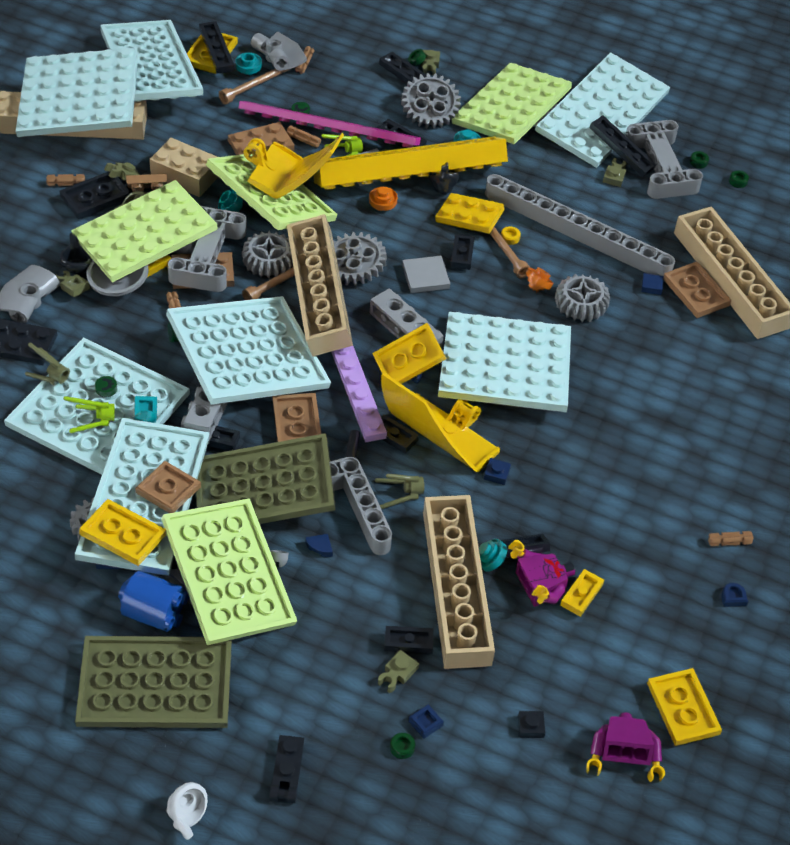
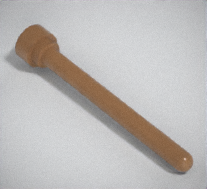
M273 69L234 89L225 88L219 91V98L226 105L232 102L236 95L288 70L278 71Z
M493 227L490 235L512 262L513 271L520 279L527 277L526 272L530 266L527 262L519 260L500 233Z
M294 267L258 287L249 286L242 290L244 300L259 299L262 293L295 276Z

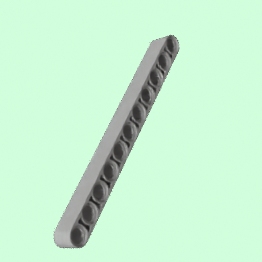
M497 174L487 177L485 196L494 202L502 203L511 210L647 274L664 276V273L672 271L674 268L675 259L666 252Z

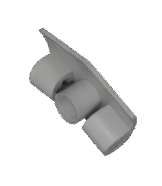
M276 32L270 39L261 33L255 34L251 39V46L266 55V60L272 62L278 71L297 67L307 61V57L298 43L280 32Z
M30 265L3 286L0 291V311H9L13 321L27 323L34 309L40 307L41 297H46L60 286L58 278L43 267Z

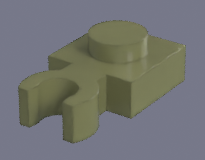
M423 50L426 54V59L421 63L423 67L422 72L426 74V71H432V75H434L436 68H439L440 51Z
M614 158L612 165L607 167L603 183L621 187L626 174V162L623 161L622 164L616 163L617 158Z
M128 162L107 163L104 168L105 171L110 172V177H120L122 180H126V176L140 175L135 166Z
M65 270L63 271V277L55 275L59 280L61 289L73 297L79 296L90 289L89 282L77 274L71 276L70 272Z
M400 650L385 665L386 672L379 676L378 685L381 686L383 682L388 681L391 684H389L387 692H393L397 681L405 684L418 670L419 663Z

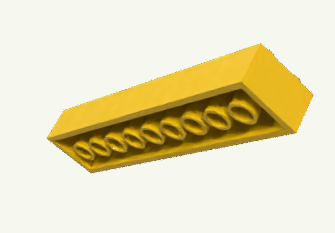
M493 136L329 158L314 174V183L324 189L336 188L335 185H343V187L354 186V182L371 184L373 180H380V182L392 181V177L399 179H408L410 175L423 177L429 176V172L440 174L441 166L448 162L449 170H454V172L465 171V167L482 169L484 165H491V167L502 166V162H508L506 139Z

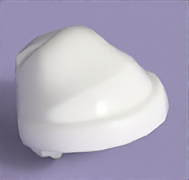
M188 782L178 787L169 797L166 810L169 817L174 821V828L179 830L186 840L193 836L190 827L201 820L208 802L206 790L200 784Z

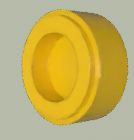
M512 226L502 229L501 236L508 245H514L519 242L521 235L519 229Z

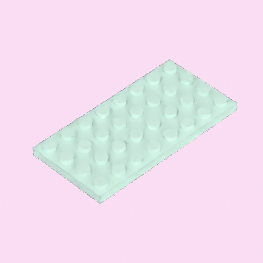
M171 20L101 25V33L108 49L137 47L138 64L134 102L142 100L156 101L163 98H193L203 95V87Z
M610 53L536 125L535 131L597 168L613 149L589 128L591 123L604 115L626 135L627 127L630 124L640 123L669 93L670 87Z
M122 418L87 520L109 499L164 528L161 518L164 514L169 513L138 495L135 488L164 461L198 479L210 432ZM192 496L176 512L188 510ZM167 534L139 566L83 536L80 537L75 552V560L166 576L170 574L175 557Z

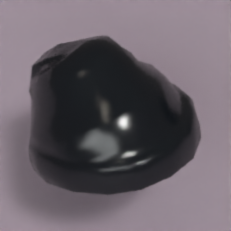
M448 162L441 166L440 174L435 173L429 176V180L438 193H451L459 179L458 172H448Z
M70 233V246L63 249L60 253V263L71 273L80 274L87 270L93 259L79 245L77 236Z

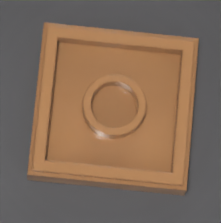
M164 461L135 489L136 493L168 513H175L201 488V482Z

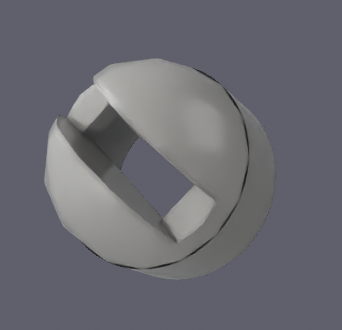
M270 550L275 565L279 562V567L285 566L288 561L289 552Z

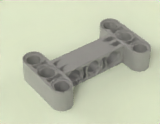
M672 120L630 124L626 130L625 136L638 148H644L648 157L657 164L654 168L656 173L651 175L647 194L654 199L697 194L703 178V173L697 169L682 170L670 146L675 143L679 127L677 122Z
M201 206L217 223L218 230L197 240L190 259H170L168 262V279L171 284L221 292L227 287V270L223 265L215 263L225 238L242 239L246 236V216L239 212Z

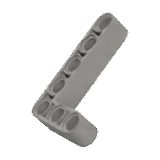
M354 457L330 461L333 491L344 489L372 552L377 555L387 554L391 549L392 532L360 462Z

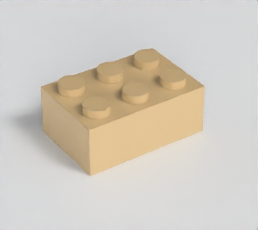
M170 138L150 158L151 174H166L167 184L176 180L188 193L200 197L218 178L206 166L208 158H216L217 156Z

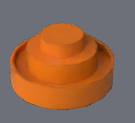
M377 187L369 194V203L376 210L388 211L397 205V193L391 188Z
M529 267L526 272L527 280L530 282L528 286L537 292L539 290L544 291V289L550 290L554 284L549 279L551 275L539 267L536 270Z

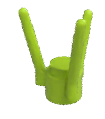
M330 134L321 135L322 138L336 139L339 136ZM343 136L341 140L348 141L339 143L337 148L345 147V151L350 153L346 156L356 155L363 151L362 140L360 137L357 138V136Z
M67 396L63 397L65 401L79 403L75 406L77 409L96 410V419H101L98 422L72 428L69 430L70 433L99 426H109V421L115 420V404Z

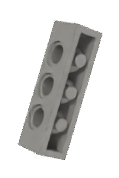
M390 288L370 300V314L398 339L428 323L412 306L404 302ZM430 325L442 349L443 335L439 330Z
M202 386L197 387L195 400L190 402L188 414L182 418L181 428L210 432V440L228 402L211 405Z

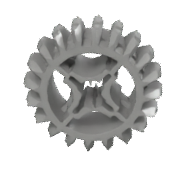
M270 230L268 233L261 231L260 235L254 234L253 238L248 237L247 242H244L242 251L243 263L248 271L253 272V275L259 273L260 277L263 275H267L268 278L271 275L276 277L293 266L289 238L285 237V234L271 233Z
M574 274L573 277L567 276L558 285L555 302L557 308H560V312L566 313V318L573 317L574 320L581 319L582 322L584 319H587L591 322L593 318L598 320L607 311L610 294L608 288L604 286V282H599L598 278L592 279L591 275L585 277L583 274L581 276Z

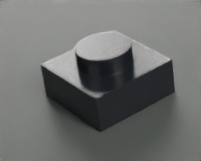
M519 711L520 738H544V711Z

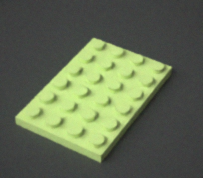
M509 63L459 110L458 114H455V117L452 118V124L491 137L505 138L506 142L515 144L572 88V82L548 75L547 73L535 71L531 68Z
M244 154L208 158L206 166L277 230L287 229L288 224L323 214L326 215L328 222L336 220L338 214L303 184L283 197L274 199L248 183L247 180L257 166L248 161Z
M174 180L71 230V232L77 236L81 247L113 283L218 230L217 223Z
M250 498L164 514L162 516L163 526L166 529L167 537L207 645L296 624L295 613Z

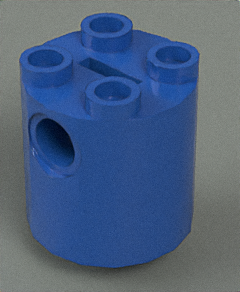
M137 571L122 584L118 596L121 603V615L166 632L170 631L173 627L178 628L183 618V615L180 614L183 605H186L189 600V594L185 587L142 571Z

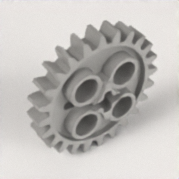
M427 73L425 78L420 74L419 80L413 77L412 82L408 81L407 87H404L401 105L404 106L403 112H407V118L413 117L412 123L419 121V127L424 123L426 129L429 125H432L433 129H435L436 124L442 128L443 122L449 125L450 120L455 117V114H458L461 105V96H458L459 90H454L455 84L449 85L450 79L444 81L443 75L437 78L436 73L433 77H430V74Z
M352 232L351 236L345 233L344 238L337 236V241L333 240L341 282L344 280L346 285H348L350 281H353V284L356 285L357 281H360L364 284V279L372 281V276L378 277V272H383V267L386 266L387 255L385 246H382L381 241L377 242V237L371 239L370 234L363 237V232L358 236L355 235V232Z

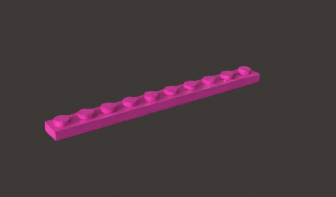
M249 101L239 102V108L244 109V113L255 115L256 112H259L265 118L278 116L280 121L290 122V119L297 120L296 124L307 126V123L314 124V128L318 129L330 127L332 132L342 133L343 130L349 131L351 136L360 137V134L367 135L366 139L377 141L378 138L385 139V143L389 144L401 142L403 147L408 148L420 145L421 137Z

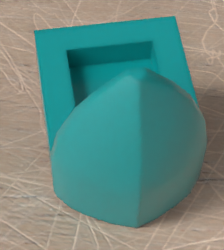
M135 396L134 420L156 423L157 397Z

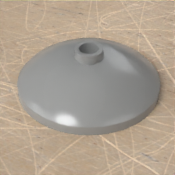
M92 260L87 268V279L90 286L102 295L122 296L135 291L145 282L149 267L146 265L112 283Z

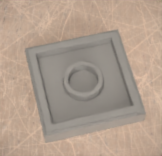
M442 256L402 261L410 293L450 289V281Z

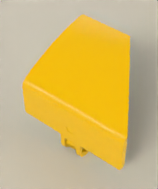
M341 133L331 144L322 150L303 158L277 142H273L266 151L264 142L259 138H254L244 149L245 158L257 166L247 182L274 199L281 198L311 178L327 162L344 134Z
M384 372L381 375L384 400L391 414L475 472H480L489 463L490 458L494 459L500 453L499 447H496L469 429L481 413V408L471 405L468 403V400L458 399L450 414H447L423 398L419 393L415 394L388 376L387 373Z

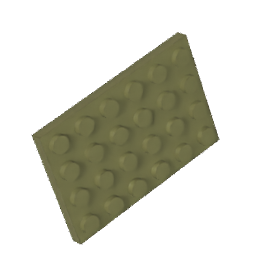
M326 433L205 455L197 479L201 482V488L196 492L197 508L250 498L259 524L335 510Z
M85 636L75 719L76 727L228 728L232 640L207 645L204 637Z

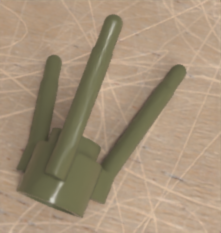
M32 343L28 344L31 349L50 363L47 368L49 377L31 372H25V375L47 381L52 385H55L56 382L64 383L69 377L70 369L60 364L43 348H38Z
M386 474L387 478L375 479L376 483L404 484V492L409 493L408 496L381 504V509L409 500H417L419 498L418 494H424L423 477Z

